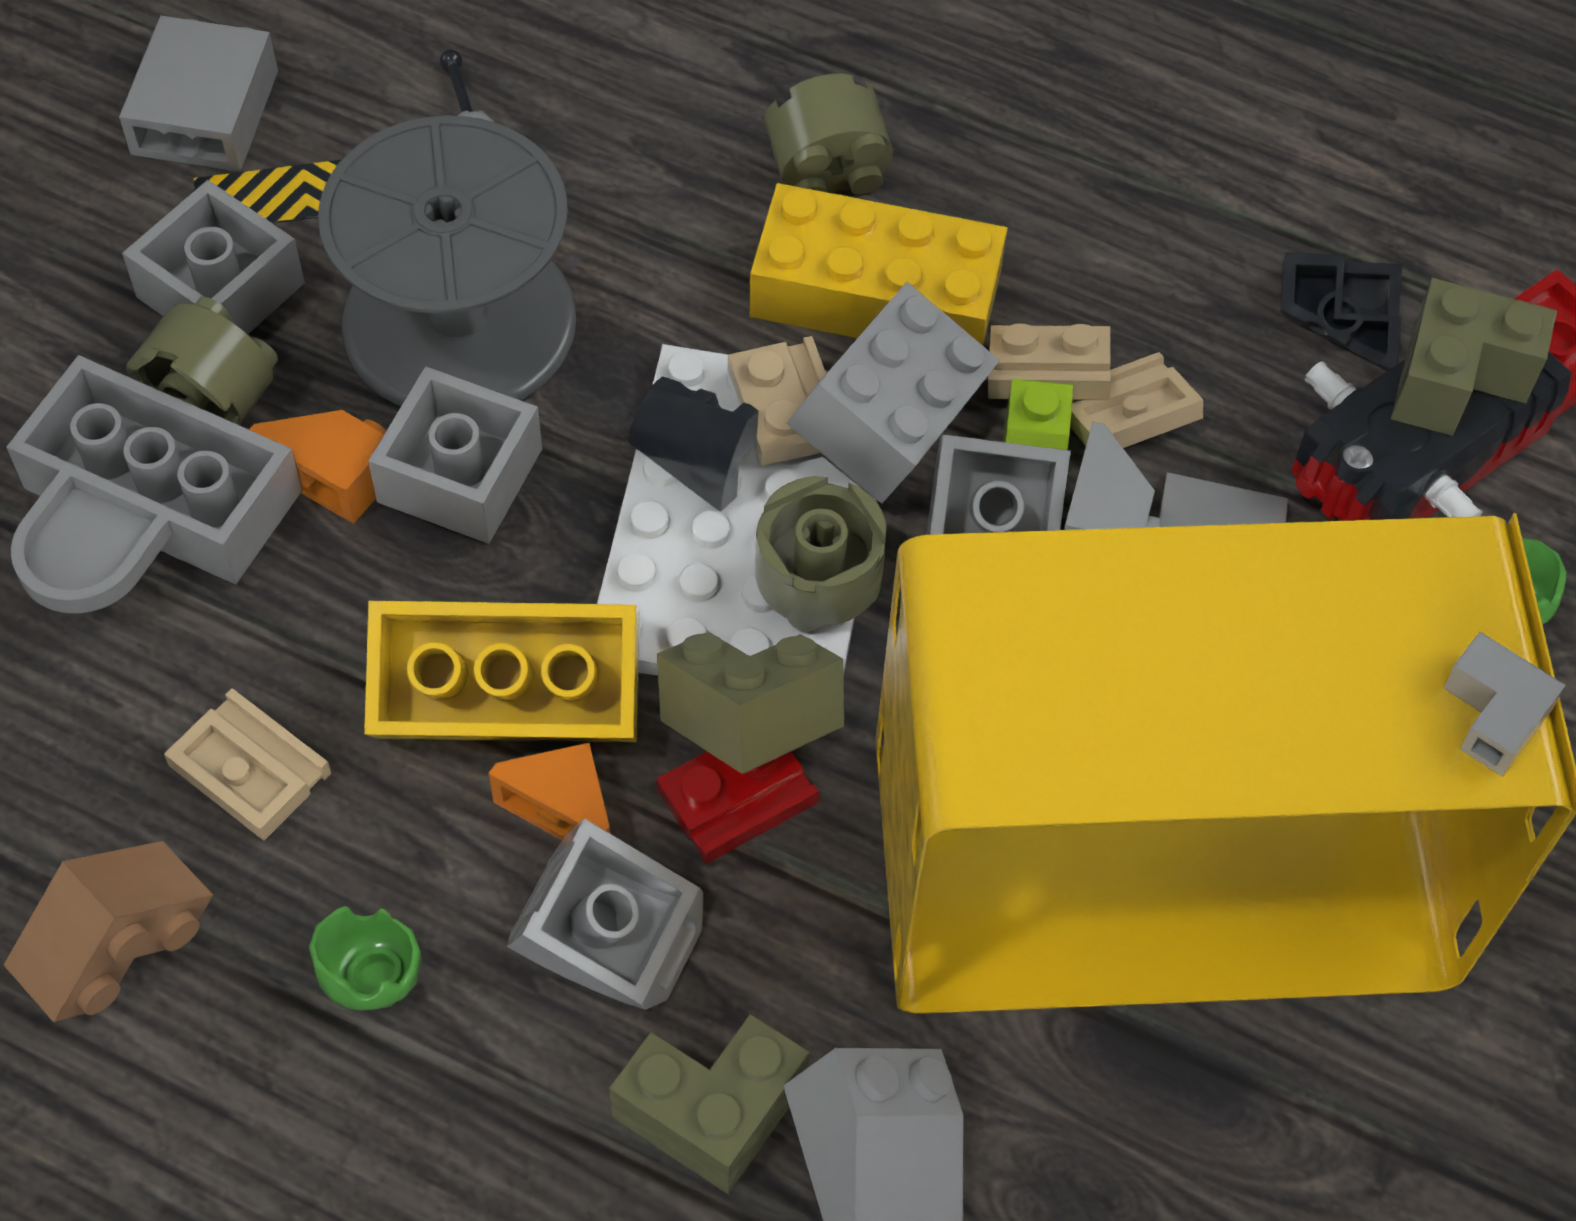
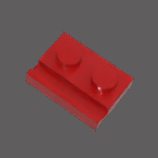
M707 751L656 779L659 795L689 841H693L700 852V858L705 865L816 805L819 799L818 789L814 784L811 785L803 774V767L792 751L744 774H741Z

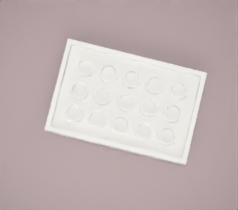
M662 345L653 384L663 376L679 381L691 390L697 391L701 388L715 393L722 409L733 412L740 406L727 369V354ZM754 447L739 460L737 497L720 512L636 449L597 604L637 606L640 613L638 673L658 676L657 653L683 643L689 636L706 632L718 636L749 656L776 645L783 638L801 634L843 658L844 672L855 618L837 625L820 626L813 631H801L794 628L787 618L772 609L760 593L756 582V531L759 519L764 512V505L769 497L789 482L804 477L819 476L828 477L829 484L848 488V483H851L860 488L862 487L822 453L761 467Z

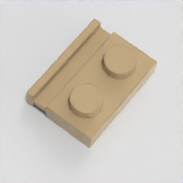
M1086 324L1071 326L991 325L990 352L1000 361L988 375V399H1009L1012 378L1073 385L1072 399L1110 400V326H1089Z
M805 337L802 344L787 346L786 342L729 354L727 369L739 404L741 405L745 402L759 410L755 449L761 467L821 453L786 424L826 375L813 337Z
M1158 352L1111 369L1110 400L1072 399L1070 428L1086 446L1092 422L1105 424L1120 445L1125 448L1203 419V399L1174 367L1167 368L1164 365V357Z
M232 688L225 694L227 700L215 711L211 708L164 753L168 765L265 841L308 798L310 789L321 778L325 780L331 774L328 761Z

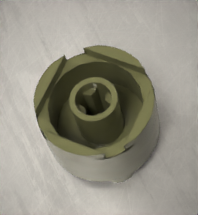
M843 73L813 77L791 87L789 90L792 98L779 108L776 100L768 107L764 123L783 184L827 193L851 189L852 193L858 195L871 193L883 184L882 173L892 160L893 148L874 89L867 81H865L864 87L855 84L853 75Z
M200 297L195 304L178 303L170 307L128 361L126 370L128 375L136 371L141 379L139 382L240 425L273 380L272 368L277 363L278 356L267 343L248 336L243 330L230 321L231 316L224 306L211 298Z
M804 477L789 482L776 490L764 505V512L759 519L756 531L755 577L759 591L765 601L777 613L787 618L794 628L801 631H813L820 626L841 624L864 612L880 594L886 548V521L882 510L877 502L862 488L848 483V488L829 484L828 477Z

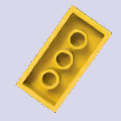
M777 183L750 273L749 317L858 338L903 285L908 282L984 346L1001 273L1008 227Z
M368 601L364 734L376 739L637 742L639 610L636 605Z

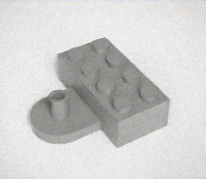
M80 355L76 357L6 447L24 489L40 496L22 519L14 533L11 545L13 567L24 590L33 600L46 608L63 613L96 611L120 600L136 585L160 551L236 585L302 492L291 448Z

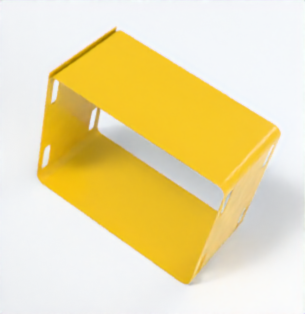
M1513 513L1508 525L1503 518L1497 516L933 534L917 536L902 543L897 553L876 732V753L897 1008L907 1013L929 1014L1438 992L1461 984L1576 815V765L1560 697L1552 711L1502 777L1460 750L1471 726L1481 712L1444 689L1454 664L1479 632L1555 678L1516 513ZM901 588V608L898 624V633L896 634V616L899 591ZM884 728V745L881 746L882 731ZM1556 806L1539 835L1535 838L1532 824V815L1535 808ZM1478 900L1482 924L1478 933L1460 957L1456 934L1470 909Z

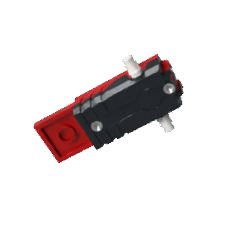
M1556 269L1514 298L1557 310L1548 357L1526 403L1473 389L1453 436L1391 419L1405 359L1365 387L1358 388L1357 390L1352 383H1347L1328 368L1324 361L1317 363L1307 373L1305 381L1310 383L1314 390L1328 403L1330 411L1319 417L1305 431L1291 469V473L1296 477L1295 483L1299 492L1308 499L1317 497L1323 503L1321 512L1329 520H1334L1335 518H1338L1339 521L1429 518L1438 510H1441L1447 517L1481 516L1480 514L1483 511L1478 509L1464 492L1548 433L1554 419L1576 404V285L1561 271Z

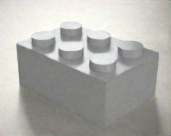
M906 282L821 379L786 424L882 504L919 463L1000 360L912 285Z

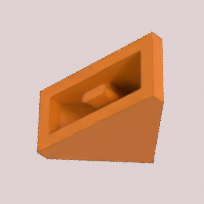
M589 743L498 762L490 770L489 779L493 802L561 841L584 818L610 833L609 821Z

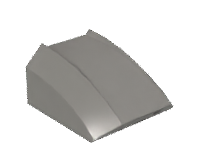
M584 818L566 834L548 860L547 866L521 915L511 929L507 947L531 961L593 991L646 1010L669 999L702 932L703 892L698 886Z

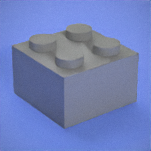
M209 180L204 182L122 253L136 297L162 316L175 304H195L200 297H208L224 306L231 316L230 321L247 335L305 284L295 238Z
M425 366L368 461L377 503L489 544L542 451L538 407Z
M951 435L939 436L926 535L1060 530L1071 451Z

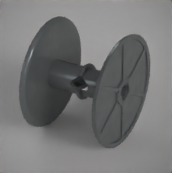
M452 115L418 118L388 127L361 142L339 162L326 182L318 211L320 236L331 262L339 273L352 284L342 315L343 344L347 356L360 378L372 390L388 401L402 406L425 366L522 400L542 387L556 373L567 357L575 335L576 307L566 278L554 261L551 260L562 241L568 214L565 186L555 165L545 152L531 140L511 128L480 118Z

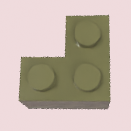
M1432 278L1413 325L1391 419L1453 436L1473 389L1526 403L1547 360L1557 310Z
M710 632L689 636L683 643L657 653L660 721L741 774L844 727L843 658L801 634L783 638L776 645L751 656Z
M751 1014L710 1070L650 1032L609 1088L612 1117L729 1194L789 1108L784 1085L808 1068L810 1052Z

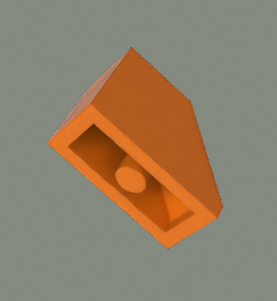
M343 410L258 423L249 429L291 448L302 486L301 494L352 524L360 518L376 499L368 461L386 433V430L378 423L369 419L361 421Z

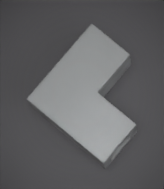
M1479 632L1454 664L1444 686L1445 690L1481 712L1471 726L1460 750L1503 777L1552 711L1566 685Z

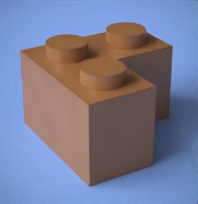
M164 841L62 861L5 961L4 966L53 1022L85 1013L87 1015L97 1014L106 1009L117 998L121 989L119 983L134 958L163 950H177L195 936L200 927L198 920L213 894Z

